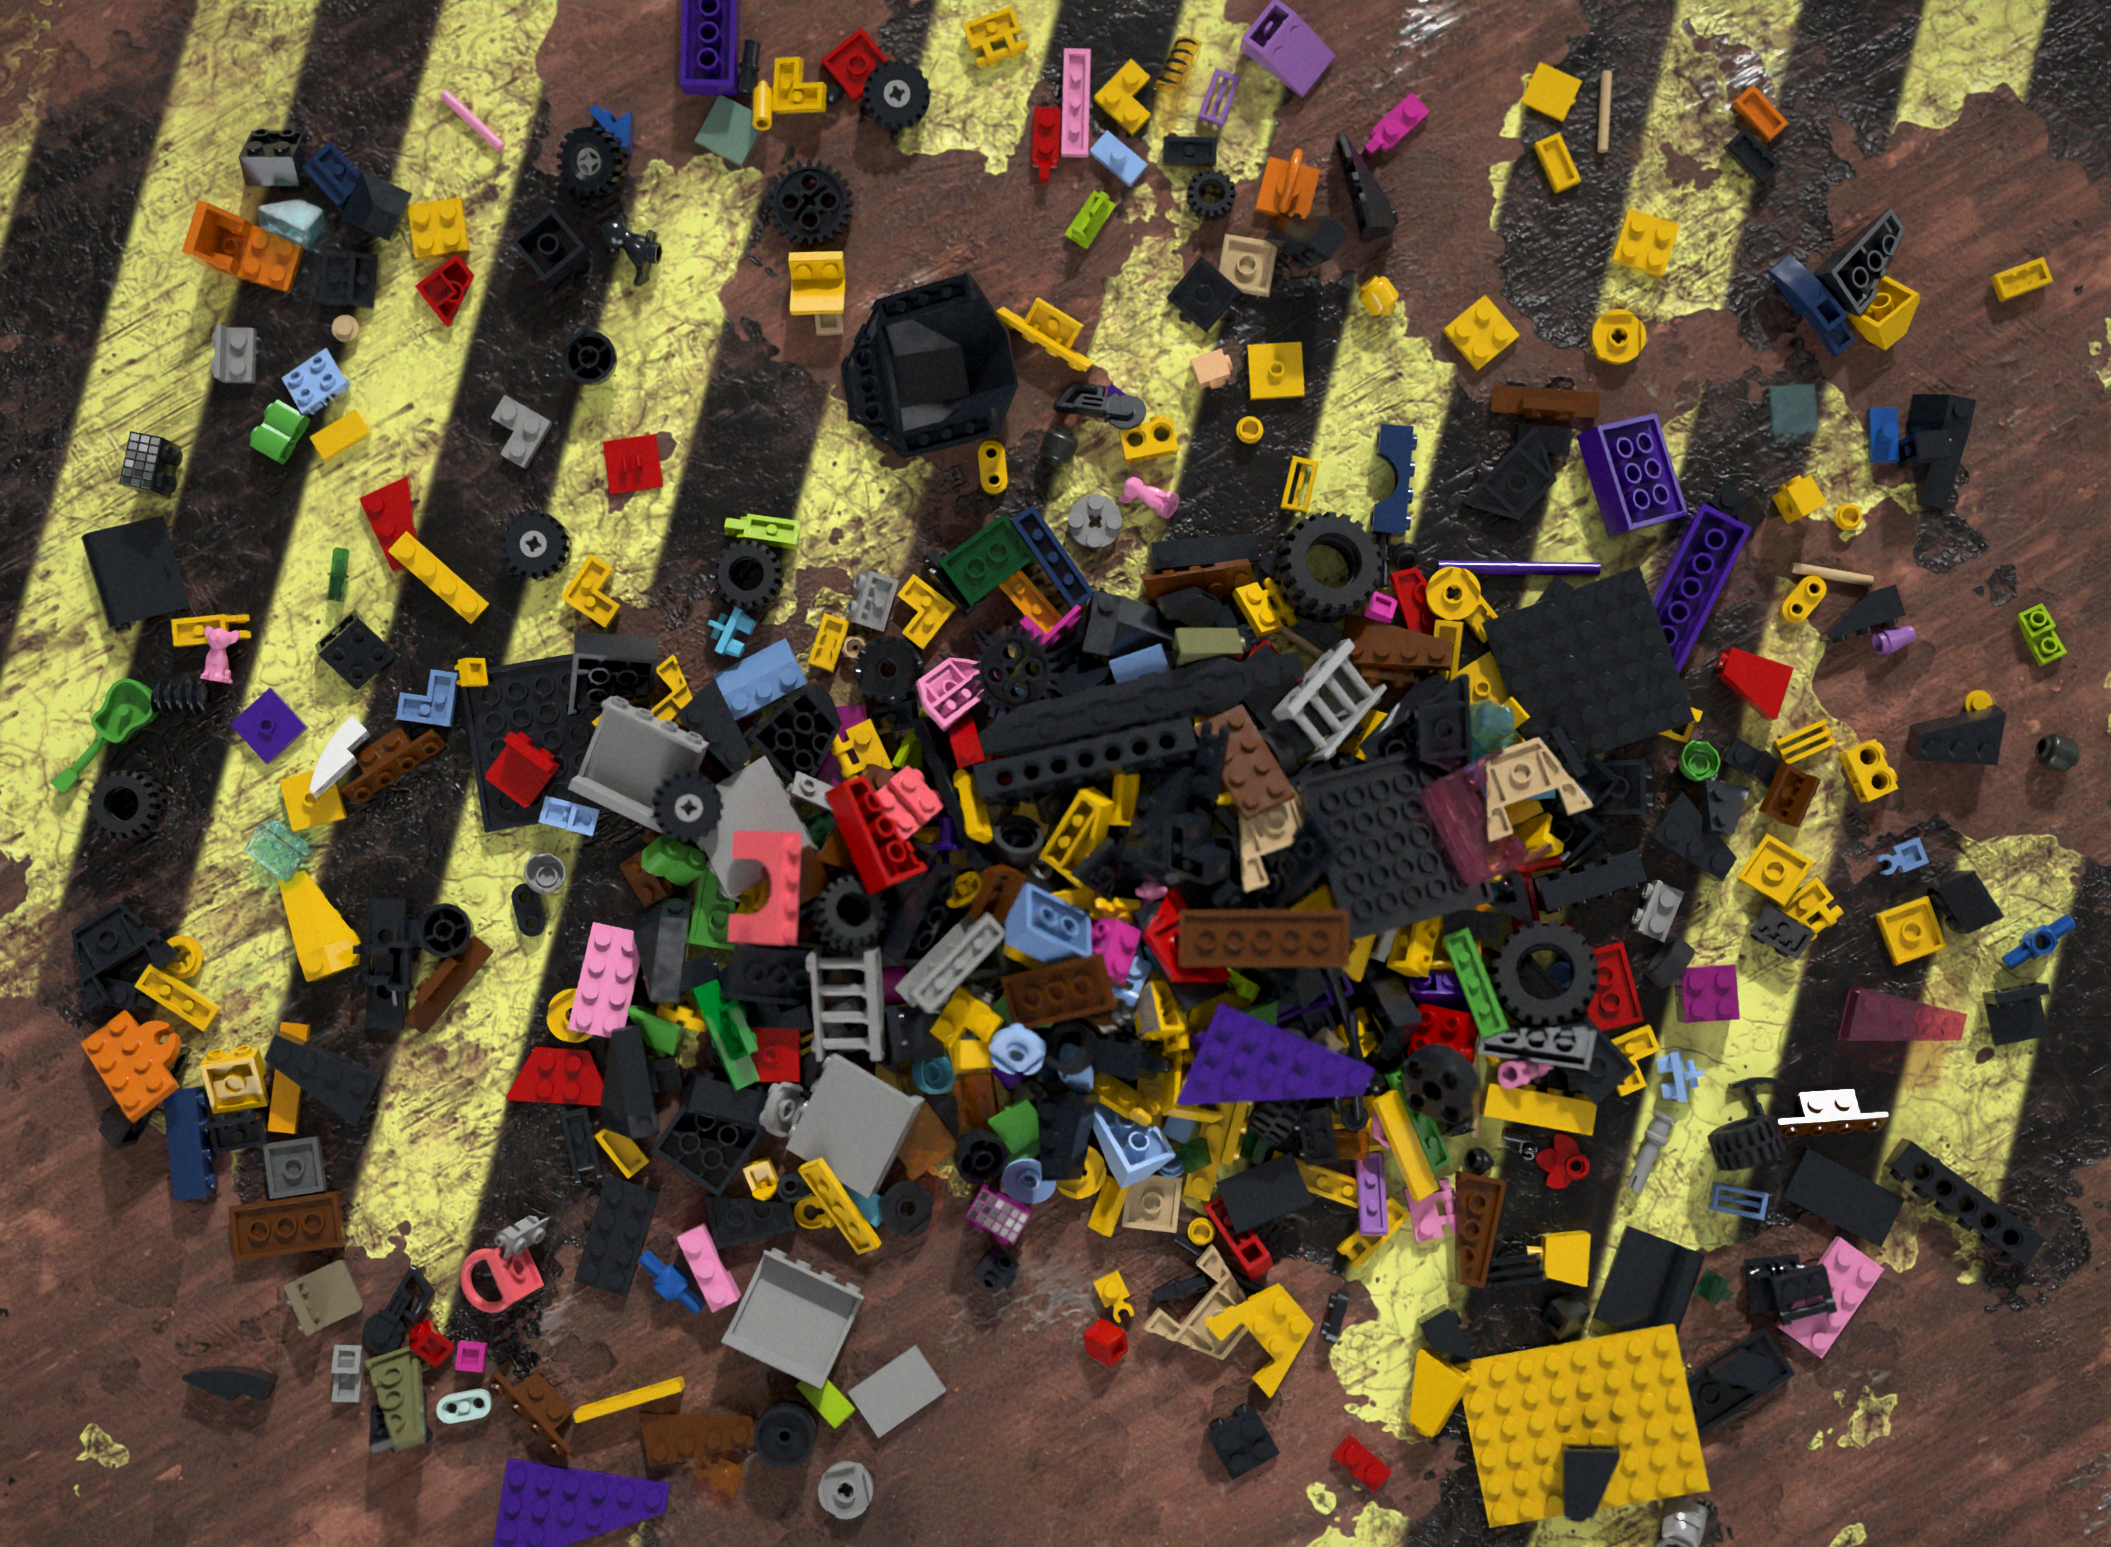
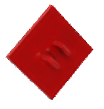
M656 434L603 441L610 495L664 487Z

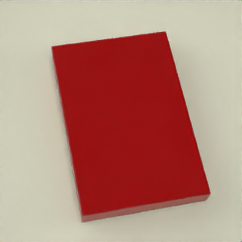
M1617 942L1594 948V957L1598 961L1599 967L1598 986L1590 1006L1584 1013L1594 1023H1597L1602 1032L1644 1021L1624 943Z

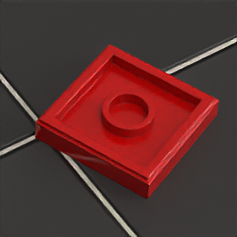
M861 27L822 58L820 62L855 104L863 98V88L869 73L878 64H885L888 59Z

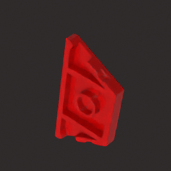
M1176 887L1172 888L1165 896L1142 936L1171 982L1228 981L1232 975L1227 967H1179V910L1190 909Z
M535 1047L506 1095V1100L600 1106L604 1080L596 1067V1061L591 1050Z

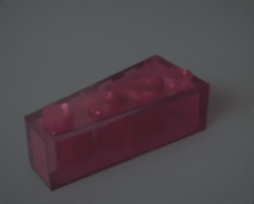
M1850 986L1838 1039L1846 1041H1961L1967 1014L1861 987Z

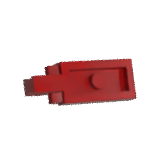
M1034 107L1032 162L1033 167L1039 168V182L1041 183L1050 182V168H1057L1059 163L1061 108Z

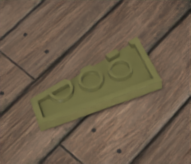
M410 1346L364 1361L370 1372L373 1387L378 1394V1401L384 1411L385 1421L394 1446L400 1451L426 1442L421 1357L413 1352Z

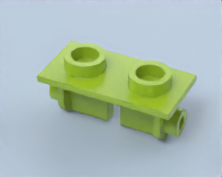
M1093 191L1064 235L1087 249L1116 207V204L1108 200L1110 197L1106 193Z

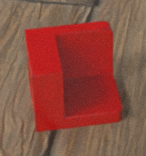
M1102 1318L1083 1333L1086 1353L1109 1367H1112L1128 1352L1126 1331Z

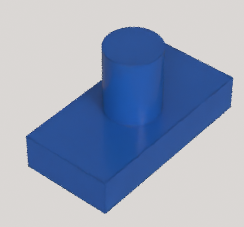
M1897 407L1867 409L1869 463L1899 461Z

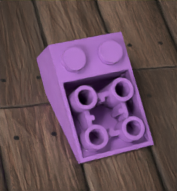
M1272 0L1242 37L1240 44L1242 52L1302 98L1336 56L1297 13L1280 0Z

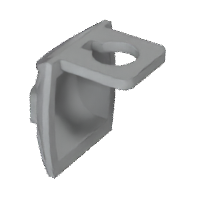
M1681 1496L1669 1497L1663 1514L1662 1539L1657 1541L1656 1547H1670L1667 1544H1677L1679 1547H1699L1705 1529L1706 1507Z

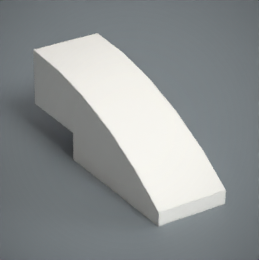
M352 715L337 730L319 758L309 791L316 799L357 763L356 758L351 753L370 737L368 731Z

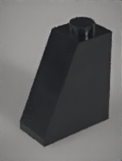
M711 954L685 962L680 992L699 987L717 979L716 974L719 973V967L716 960H712ZM644 975L639 976L636 980L643 1003L650 1002Z
M1562 1444V1498L1565 1518H1569L1572 1522H1585L1586 1518H1594L1621 1458L1618 1445Z

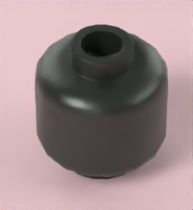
M1055 425L1054 429H1048L1045 432L1039 450L1041 455L1046 457L1045 463L1060 468L1061 463L1070 464L1079 443L1077 438L1074 437L1075 432Z
M2056 733L2042 737L2035 748V756L2039 764L2057 772L2068 771L2071 767L2076 766L2080 759V752L2078 751L2076 741Z

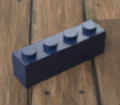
M1032 505L1011 520L1013 527L1036 556V561L1070 610L1077 604L1082 607L1088 603L1094 591L1036 507Z
M204 1086L177 1089L163 1100L174 1201L208 1197L216 1194L218 1187V1177L213 1171L215 1154L210 1143L209 1129L203 1130L202 1126L211 1121L207 1115V1107L209 1106L208 1094Z

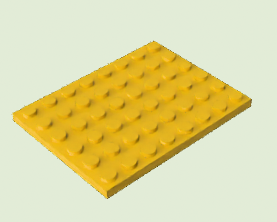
M1674 1324L1455 1363L1457 1368L1473 1378L1462 1395L1490 1528L1564 1515L1562 1498V1444L1619 1446L1621 1458L1598 1509L1710 1490Z

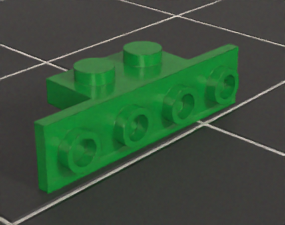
M717 979L692 989L693 996L734 1091L759 1081V1075L749 1055L758 1050L757 1038L747 1025L744 1008L738 1004L737 999L726 1002L725 997L721 995L722 990Z

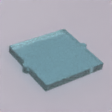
M1790 383L1788 386L1769 387L1773 434L1792 433L1797 435L1799 432L1818 431L1815 384L1795 385V383Z

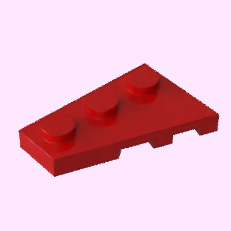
M409 476L359 498L393 572L406 567L390 554L388 550L406 531L417 540L413 518L414 506L410 490L411 478Z
M1413 567L1390 574V582L1395 598L1398 600L1397 605L1404 628L1434 636L1435 620L1443 619L1434 615L1427 605L1425 589L1428 582L1419 569Z

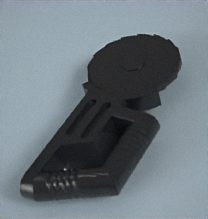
M1072 382L1053 405V409L1057 412L1103 418L1105 423L1109 421L1112 426L1122 430H1131L1138 427L1146 417V406L1138 397L1131 395L1119 396L1117 392L1109 397H1105V386ZM1077 393H1081L1073 404L1068 403Z
M411 1265L386 1309H380L379 1314L370 1317L364 1324L362 1331L363 1341L367 1348L374 1353L387 1354L396 1350L402 1342L403 1332L407 1331V1326L402 1318L403 1315L415 1322H419L436 1292L416 1265ZM411 1278L415 1280L417 1286L422 1291V1295L413 1311L408 1308L415 1296L408 1286Z

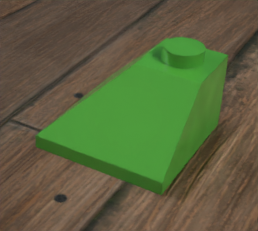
M639 1004L629 1006L627 1013L635 1025H640L642 1037L647 1046L654 1048L653 1053L667 1058L670 1054L675 1055L678 1053L687 1029L685 1025L677 1022L674 1024L656 1016V1010Z

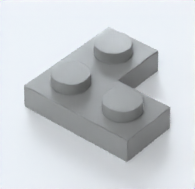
M506 395L503 396L491 417L496 422L514 431L502 450L501 455L526 469L553 423Z

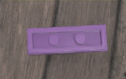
M1356 1152L1355 1170L1359 1236H1387L1388 1220L1383 1153Z

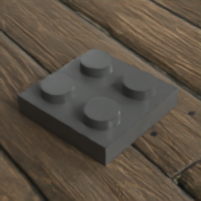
M320 1136L263 1145L270 1199L327 1190Z

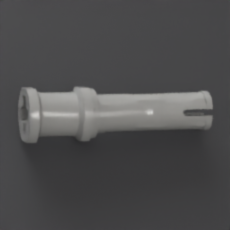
M1654 1110L1653 1114L1655 1117L1649 1130L1644 1132L1645 1143L1625 1184L1628 1188H1632L1639 1193L1643 1191L1642 1189L1661 1146L1665 1147V1144L1667 1145L1668 1143L1666 1138L1672 1125L1677 1123L1678 1120L1658 1110Z

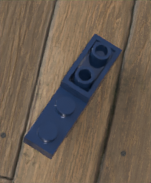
M1787 255L1767 271L1796 314H1803L1832 357L1841 354L1857 340L1844 320L1848 317L1846 312L1826 287L1791 255Z

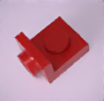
M429 1318L422 1324L416 1325L410 1333L411 1350L434 1368L455 1349L454 1343L434 1329L433 1322Z

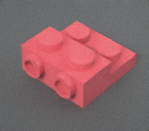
M909 765L876 792L884 804L883 811L888 817L895 820L899 826L896 829L904 841L936 817L945 806L942 803V795L935 789L930 790L924 783L923 774L917 769L912 770Z

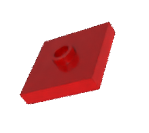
M749 1027L757 1038L758 1050L749 1054L760 1078L757 1082H800L801 1029Z

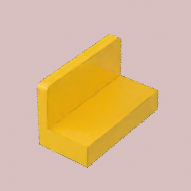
M1545 813L1511 827L1513 834L1507 837L1504 854L1518 864H1524L1562 853L1564 843L1549 833L1553 816Z

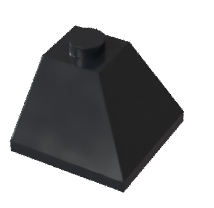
M361 170L341 220L392 243L413 193Z

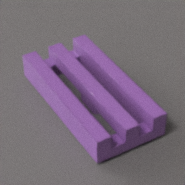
M1215 68L1197 120L1201 122L1206 121L1207 124H1214L1222 129L1241 77ZM1221 76L1223 80L1211 114L1207 115L1205 113L1217 79ZM1228 80H1232L1233 83L1220 119L1215 118Z

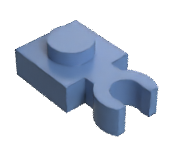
M1919 837L1890 847L1893 855L1882 854L1875 858L1876 862L1883 860L1888 862V868L1880 871L1881 875H1890L1897 867L1900 873H1904L1929 863Z

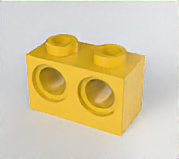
M1165 415L1150 418V422L1142 423L1131 430L1119 429L1125 464L1178 454L1179 448L1173 418L1166 419ZM1157 430H1164L1168 433L1169 438L1164 442H1159L1154 438V433ZM1131 435H1138L1142 439V444L1138 447H1132L1128 444L1127 439Z
M1876 739L1864 741L1838 753L1860 803L1872 801L1899 789L1896 784L1898 781L1897 775L1891 767H1888L1885 760V749L1881 743H1877ZM1863 750L1869 755V762L1866 765L1860 760V754ZM1874 775L1878 776L1881 782L1878 789H1875L1871 783Z

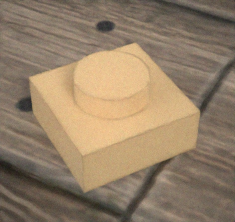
M815 314L817 336L844 334L842 314Z

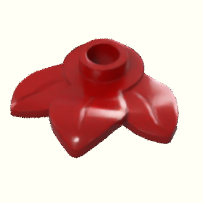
M1556 1133L1553 1140L1554 1148H1547L1536 1154L1535 1159L1538 1165L1549 1172L1546 1180V1185L1556 1189L1567 1187L1572 1180L1582 1179L1589 1172L1590 1164L1588 1159L1579 1153L1576 1141L1567 1135ZM1578 1161L1580 1166L1577 1170L1573 1171L1571 1163Z

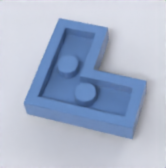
M431 669L427 696L400 692L396 719L452 727L458 691L456 681L460 678L459 673Z

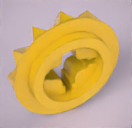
M184 935L175 936L167 940L178 952L180 950L182 953H191L186 957V965L184 962H175L166 966L163 970L177 979L194 976L202 968V960L205 957L201 950L202 946L194 938Z

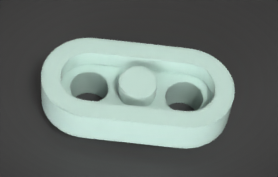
M485 1389L448 1394L439 1401L436 1408L437 1415L441 1421L449 1424L482 1418L491 1411L493 1398ZM476 1398L483 1400V1407L476 1405ZM449 1403H454L457 1406L456 1412H452L449 1409Z

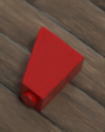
M1733 647L1720 652L1716 661V667H1718L1716 675L1762 718L1768 721L1776 720L1794 668Z
M970 712L948 729L958 768L965 770L973 768V765L986 762L973 715Z

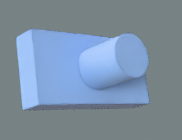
M1108 130L1090 149V154L1129 187L1133 185L1148 166L1146 162Z

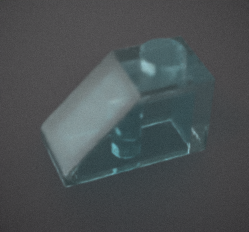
M300 199L260 205L258 208L260 228L306 249L311 246L324 229L323 210Z

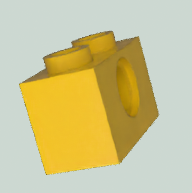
M1800 475L1777 487L1779 493L1772 496L1787 524L1800 519L1827 503L1811 475L1804 479Z

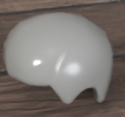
M551 853L533 854L525 863L524 878L527 885L533 891L540 894L553 893L563 886L566 880V868L562 860Z

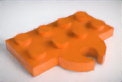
M123 1010L80 1044L128 1119L136 1122L180 1088L169 1072L168 1067L176 1060L180 1052L181 1039L175 1032L172 1033L175 1029L168 1023L156 1020L139 1026L133 1015L128 1010ZM170 1034L168 1040L159 1045L160 1039L164 1035Z

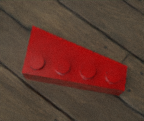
M864 775L844 781L825 792L869 895L909 880L928 870L923 861L919 863L912 853L915 849L910 842H905L896 828L899 826L895 820L888 817L883 811L884 804Z

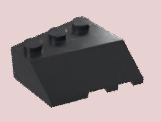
M575 632L568 715L577 713L578 709L590 707L592 711L602 709V702L611 696L624 698L629 702L628 705L652 701L658 660V638Z
M813 678L748 737L782 775L793 784L796 771L812 778L815 777L843 725L833 698Z
M1242 967L1247 979L1261 988L1258 992L1259 995L1303 1008L1328 990L1319 967Z
M682 1105L651 1151L718 1197H721L766 1128L689 1109Z

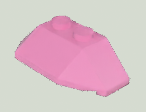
M948 658L916 682L924 710L944 732L984 701L982 696L986 691L984 689L976 690V687L981 684V680L973 679V676L979 674V670L972 668V665L980 663V660L977 662L969 659ZM993 669L994 676L1002 680V676Z

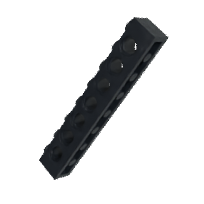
M1188 717L973 765L982 805L995 806L1003 803L1006 799L1022 800L1037 792L1049 794L1064 786L1076 788L1084 785L1087 781L1096 780L1097 782H1103L1111 779L1114 775L1122 773L1125 776L1138 773L1140 769L1149 767L1152 770L1161 769L1167 763L1176 761L1179 764L1187 763L1197 756V744L1191 720ZM1166 741H1170L1175 745L1169 750L1160 747ZM1139 747L1147 749V753L1143 756H1137L1133 751ZM1112 753L1121 756L1116 762H1110L1106 758ZM1085 759L1094 762L1089 768L1079 766L1080 762ZM1058 765L1066 767L1065 772L1062 774H1055L1052 770ZM1035 771L1039 773L1035 780L1025 778L1029 772ZM1008 777L1012 779L1008 786H1000L998 784L1002 778Z

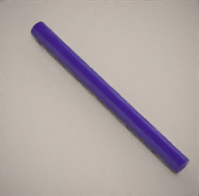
M1437 561V571L1445 567H1458L1469 570L1472 574L1600 576L1601 572L1600 562Z

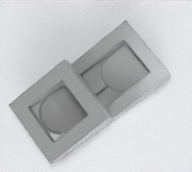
M334 1345L331 1373H334L331 1402L362 1403L363 1346Z

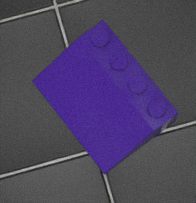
M1657 413L1596 426L1577 435L1608 538L1689 515Z

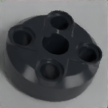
M1438 1043L1426 1044L1415 1050L1402 1065L1401 1082L1406 1093L1405 1102L1414 1112H1422L1426 1116L1440 1122L1456 1124L1473 1109L1479 1098L1480 1082L1475 1069L1461 1053L1449 1046Z

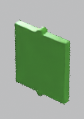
M1027 1097L1022 1098L1010 1107L1005 1106V1110L988 1120L1012 1155L1028 1145H1034V1141L1039 1139L1037 1110Z

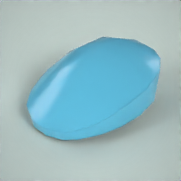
M945 1052L944 1057L915 1061L912 1066V1079L915 1085L921 1091L931 1095L944 1094L958 1086L962 1077V1073L954 1075L950 1056L947 1052Z

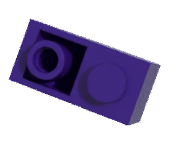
M1429 971L1428 977L1408 976L1409 996L1419 1003L1461 1011L1465 994L1456 971Z

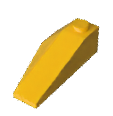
M303 870L279 879L278 883L297 956L307 982L318 981L359 965L360 954H353V945L361 944L358 935L341 918V914L328 902L324 893L307 872Z

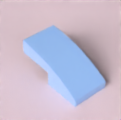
M545 796L538 822L593 836L599 809Z

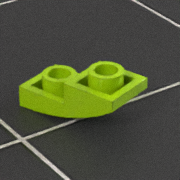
M2043 603L2017 615L2025 640L2040 667L2067 653L2053 630L2056 625Z
M827 1378L822 1389L803 1380L796 1385L835 1429L856 1410Z

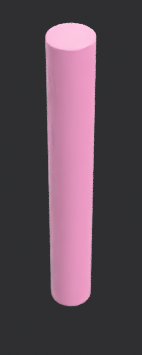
M444 90L441 93L440 98L498 152L505 147V143L448 90Z

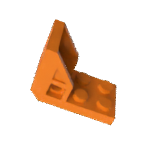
M198 200L182 252L201 266L213 271L291 293L306 242L302 239L254 226L244 218L210 203Z

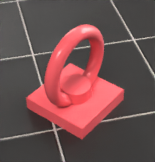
M502 1247L479 1249L471 1253L464 1261L460 1273L462 1290L469 1302L484 1312H501L507 1309L513 1302L544 1286L528 1247L522 1253L515 1254L506 1260L503 1259L506 1250ZM487 1260L503 1296L501 1300L496 1302L484 1300L475 1291L471 1274L477 1262Z

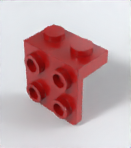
M520 731L519 734L509 732L504 739L508 743L486 772L485 777L523 807H529L560 765L553 761L555 756L543 747L541 750L532 745L534 740Z
M1424 1003L1419 1004L1417 1009L1420 1011L1423 1022L1410 1040L1408 1055L1410 1056L1415 1050L1426 1044L1438 1043L1457 1050L1472 1065L1476 1057L1474 1049L1476 1038L1480 1035L1473 1015Z

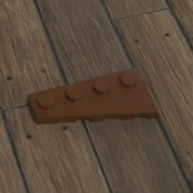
M1248 558L1214 563L1212 567L1201 568L1199 565L1189 567L1187 571L1174 572L1172 569L1162 571L1160 575L1140 574L1149 606L1159 610L1160 608L1156 603L1158 597L1196 586L1220 598L1233 593L1236 588L1255 583Z
M1354 614L1345 616L1343 640L1349 638L1355 645V648L1348 655L1350 657L1349 661L1354 667L1451 671L1452 641Z
M870 763L866 765L861 776L864 775L876 793L894 777L895 772ZM836 823L835 827L830 829L825 838L827 841L822 850L817 852L814 859L860 876L840 827Z
M1455 1170V1282L1479 1288L1485 1287L1507 1185L1506 1180Z
M639 1412L649 1467L755 1445L753 1440L755 1432L753 1415Z

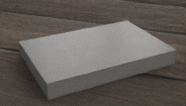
M915 1344L848 1391V1394L879 1438L946 1392L947 1389Z

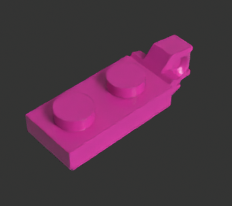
M1411 92L1373 127L1372 131L1368 134L1372 139L1364 145L1363 151L1370 158L1380 148L1384 152L1388 149L1391 150L1425 119L1430 111Z

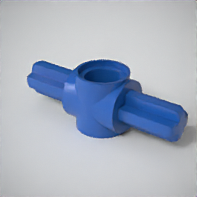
M2064 914L2048 926L2042 924L2035 930L2025 932L2019 940L2020 945L2002 957L2003 964L2009 970H2013L2029 958L2036 960L2041 955L2051 953L2056 945H2058L2057 939L2075 928L2074 920L2068 914ZM2038 935L2042 938V946L2039 949L2035 946V939Z
M647 1250L639 1258L638 1263L656 1279L653 1282V1286L657 1292L668 1301H674L677 1298L694 1315L698 1314L705 1306V1302L688 1287L690 1283L688 1275L675 1264H670L667 1267L651 1251Z

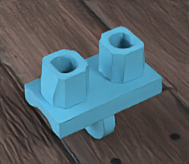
M734 607L726 626L724 625L728 616L723 613L720 614L717 622L709 619L708 625L714 627L710 638L718 640L721 631L723 632L715 651L725 657L728 654L740 658L745 649V644L735 640L734 637L738 630L750 635L756 622L745 615L742 609Z

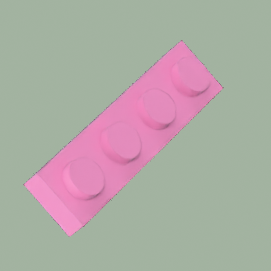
M1064 48L1061 157L1088 158L1091 49Z

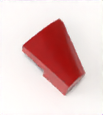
M456 254L415 285V287L448 328L451 326L475 275L461 257Z

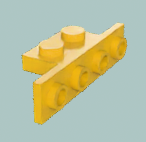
M1037 298L1034 301L1025 320L1005 307L996 311L1006 328H1015L1023 333L1022 337L1031 343L1038 342L1043 345L1045 351L1054 357L1061 356L1068 361V365L1071 368L1086 372L1092 367L1093 361L1072 349L1084 325L1042 299Z

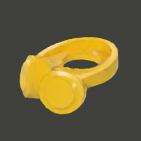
M816 1195L799 1201L794 1208L795 1220L802 1227L808 1229H816L822 1226L832 1228L836 1224ZM810 1204L816 1208L824 1209L825 1212L824 1214L817 1215L814 1220H809L804 1214V1209Z

